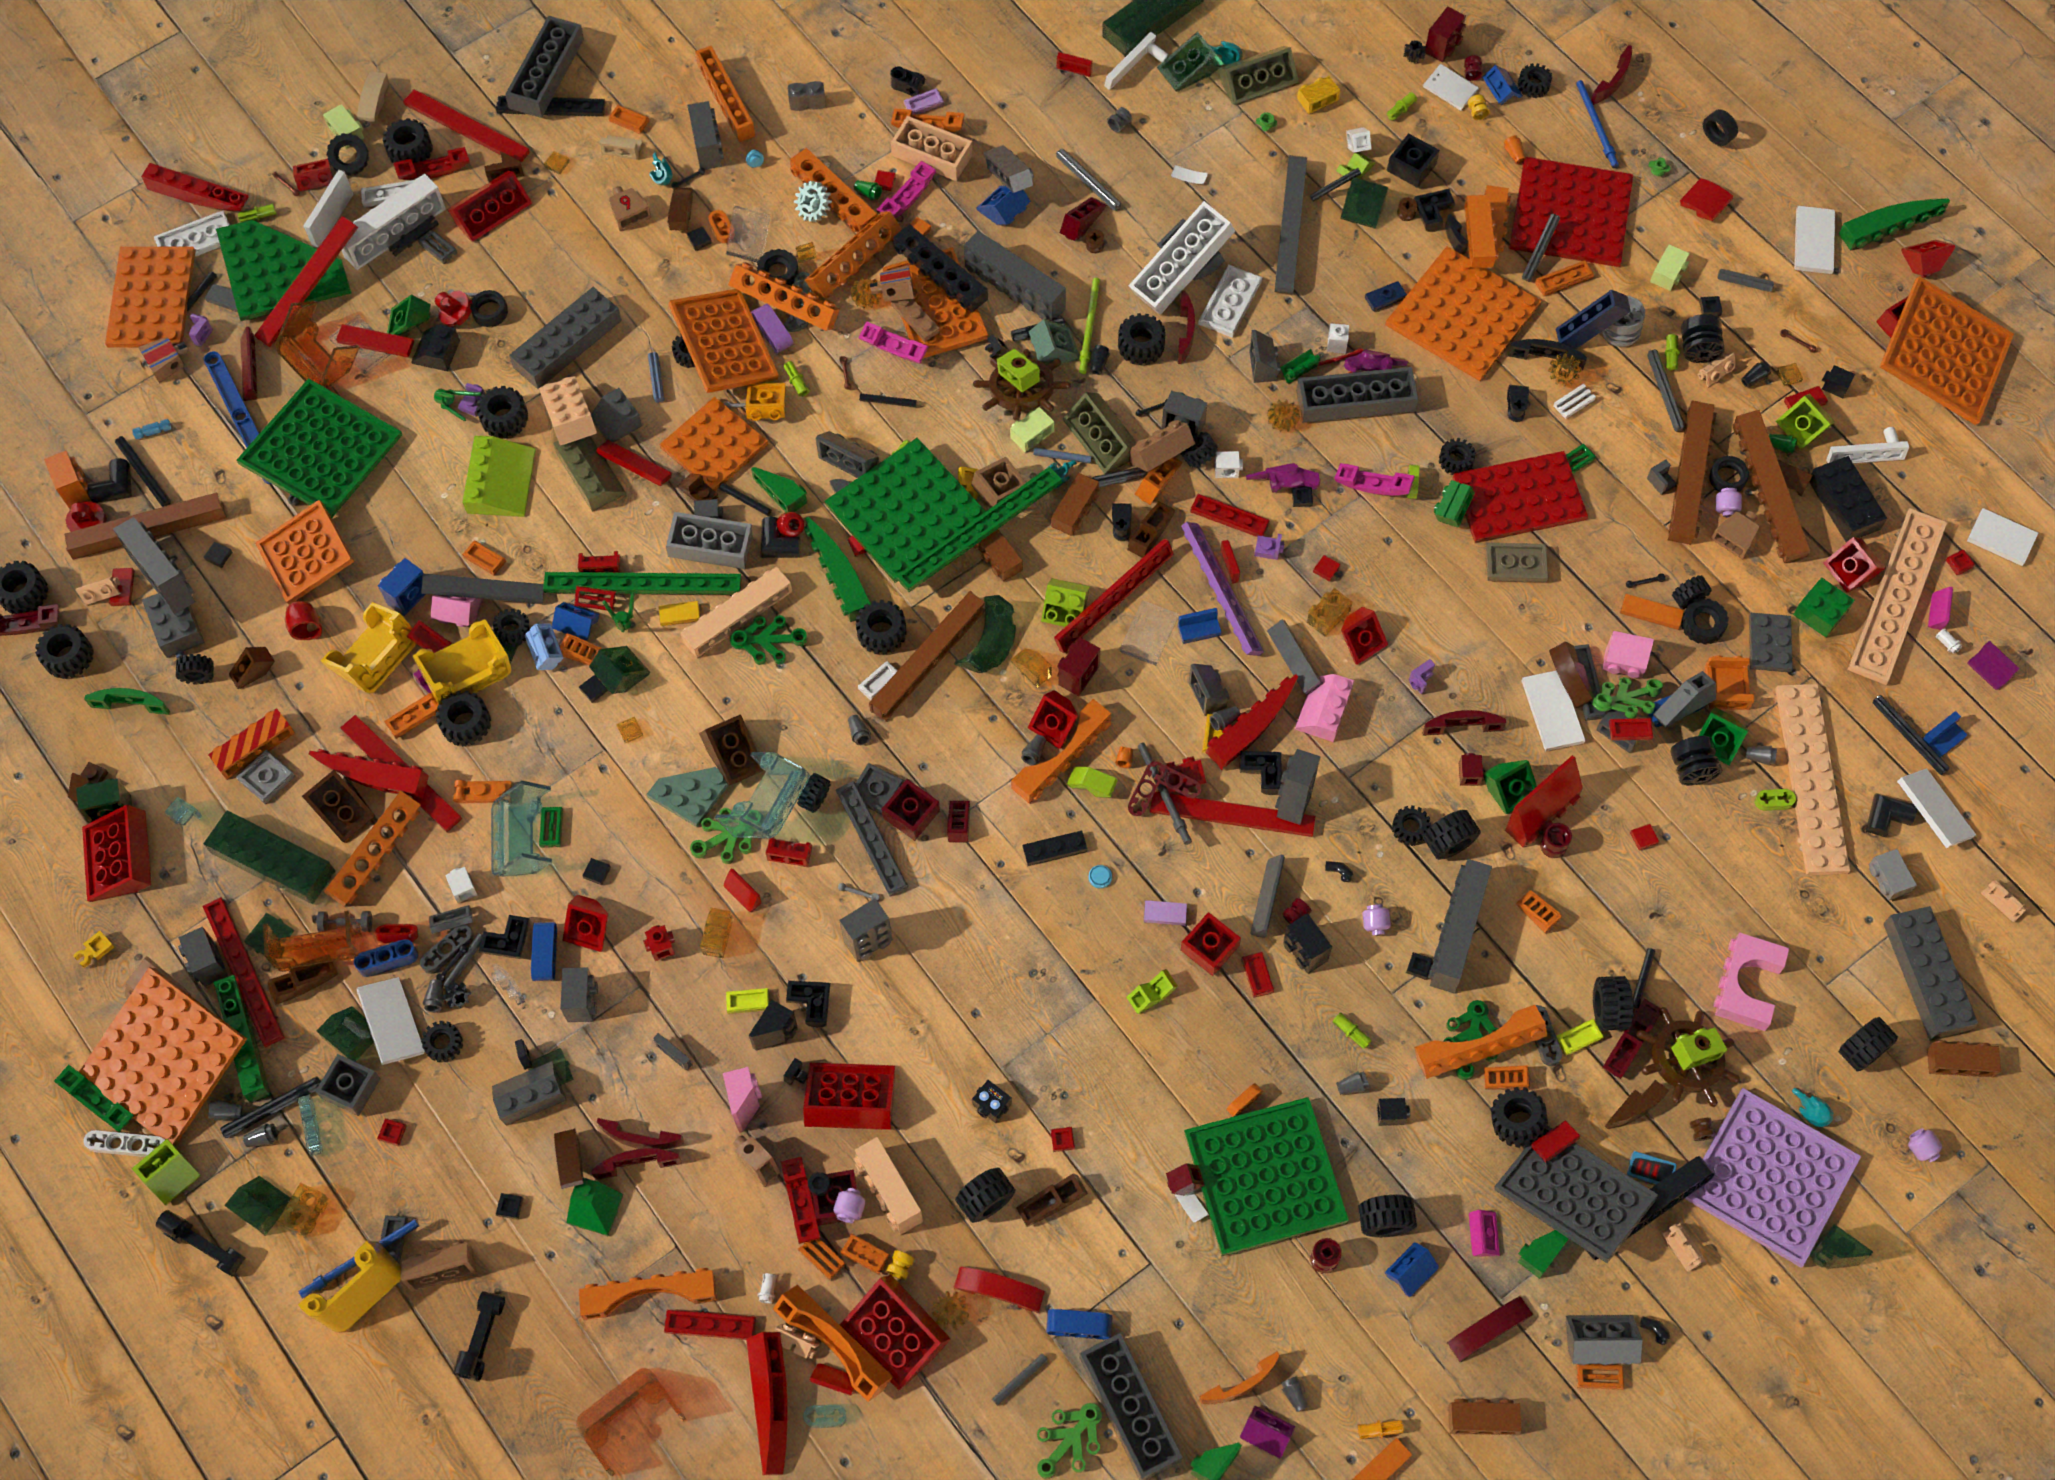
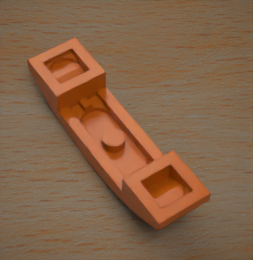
M894 108L891 125L900 128L906 117L909 116L953 133L962 130L965 114L946 112V116L912 114V109Z
M1276 1351L1258 1362L1257 1368L1260 1371L1259 1373L1226 1392H1223L1220 1385L1202 1394L1199 1397V1402L1208 1405L1225 1403L1252 1391L1271 1373L1280 1356L1279 1352Z

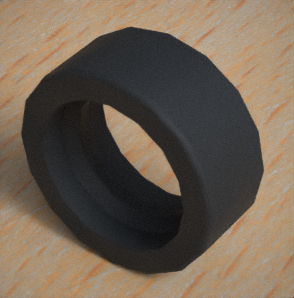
M1716 109L1704 119L1703 130L1712 143L1718 146H1725L1737 137L1738 125L1727 111ZM1716 122L1723 128L1724 133L1719 129Z
M482 291L472 298V304L470 303L472 316L476 323L481 326L495 327L501 324L507 317L508 309L505 299L497 291ZM494 302L500 305L499 309L491 315H482L478 312L479 308L485 303Z
M1723 456L1717 459L1712 466L1709 475L1710 483L1719 492L1724 488H1735L1737 492H1740L1748 480L1749 470L1745 462L1738 457ZM1721 468H1731L1737 471L1740 475V480L1735 483L1726 482L1718 475V470Z

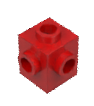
M665 925L653 926L649 931L645 932L647 938L643 940L647 952L651 951L655 961L675 955L672 943H675L672 931L667 932Z

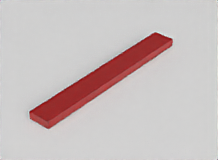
M415 89L403 101L405 106L501 155L500 152H503L522 163L530 153L529 148Z
M343 216L339 219L260 326L254 337L268 347L272 346L359 227Z
M1164 538L1054 637L1060 652L1065 653L1068 651L1073 642L1076 643L1079 637L1082 638L1174 555L1170 542Z
M356 715L340 727L341 731L372 761L379 759L392 765V762H397L405 765L404 767L410 768ZM428 784L423 799L411 797L446 832H449L462 820V817Z
M1155 792L1151 801L1150 813L1171 816L1160 792ZM1170 794L1182 818L1313 837L1316 817L1314 815L1304 814L1299 825L1278 818V810Z
M220 897L203 905L202 907L230 971L236 977L244 1003L263 1046L266 1048L284 1039L285 1036L224 899Z

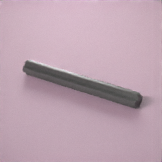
M1062 148L1056 152V157L1111 209L1117 211L1121 207V202L1068 152Z
M1656 349L1650 350L1647 357L1674 431H1683L1685 424L1660 355Z

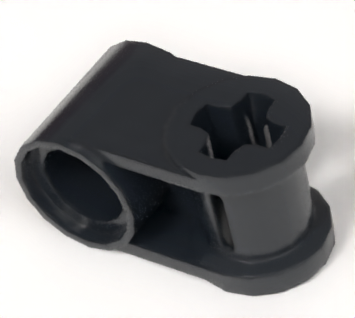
M900 66L892 68L890 72L891 87L913 97L919 95L920 87L926 82L922 74Z
M1508 386V418L1513 422H1520L1525 417V411L1528 407L1529 386Z
M1112 503L1113 536L1118 541H1125L1130 537L1132 503Z

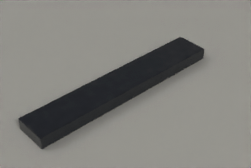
M498 96L497 114H526L509 109L506 96ZM553 97L544 115L604 117L606 102L605 99Z

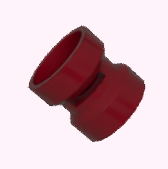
M1477 55L1468 56L1464 60L1465 78L1469 81H1477L1483 75L1481 68L1482 58Z
M1296 898L1292 902V907L1287 908L1282 915L1291 924L1307 913L1310 915L1312 910L1306 902Z

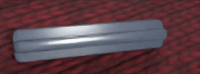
M650 352L648 360L654 401L656 403L663 402L664 392L659 356L657 352Z

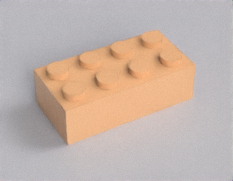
M909 116L906 117L891 141L893 157L916 166L920 161H923L936 169V174L954 181L958 180L973 155L971 140Z
M575 376L566 377L561 381L548 383L539 388L560 446L597 434Z
M878 1137L855 1149V1166L861 1176L865 1174L866 1185L871 1194L876 1193V1202L882 1213L887 1212V1221L892 1230H897L902 1235L923 1222L921 1210Z

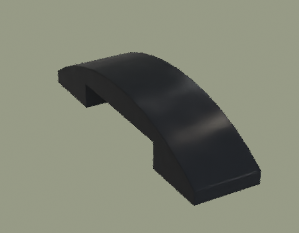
M1526 339L1512 342L1508 353L1509 357L1527 360L1528 354L1564 360V367L1582 371L1587 360L1583 353L1568 345L1544 339Z

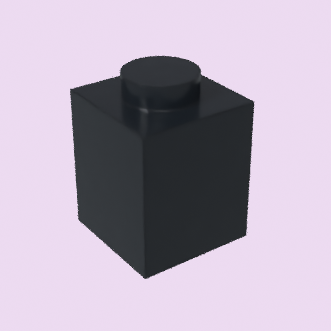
M1834 365L1831 372L1827 370L1822 379L1825 382L1822 390L1843 399L1855 374Z
M1405 1098L1378 1100V1126L1405 1125L1407 1118H1410V1107L1406 1105Z

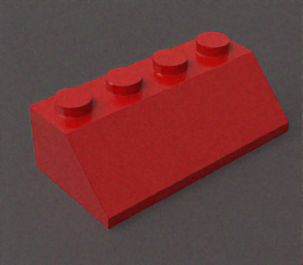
M506 171L448 208L447 211L461 231L473 242L531 205L532 201L514 172Z

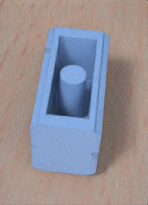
M550 623L534 624L530 631L525 634L537 670H552L561 662L563 655Z

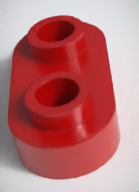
M384 924L375 930L376 939L382 943L397 942L404 939L413 942L418 938V928L413 924Z

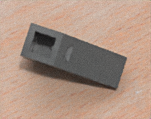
M1704 671L1686 680L1653 714L1654 717L1667 728L1716 699V682Z

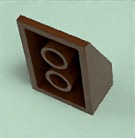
M741 714L699 733L709 756L729 786L766 770Z
M332 770L302 795V798L342 842H345L375 816L335 770Z

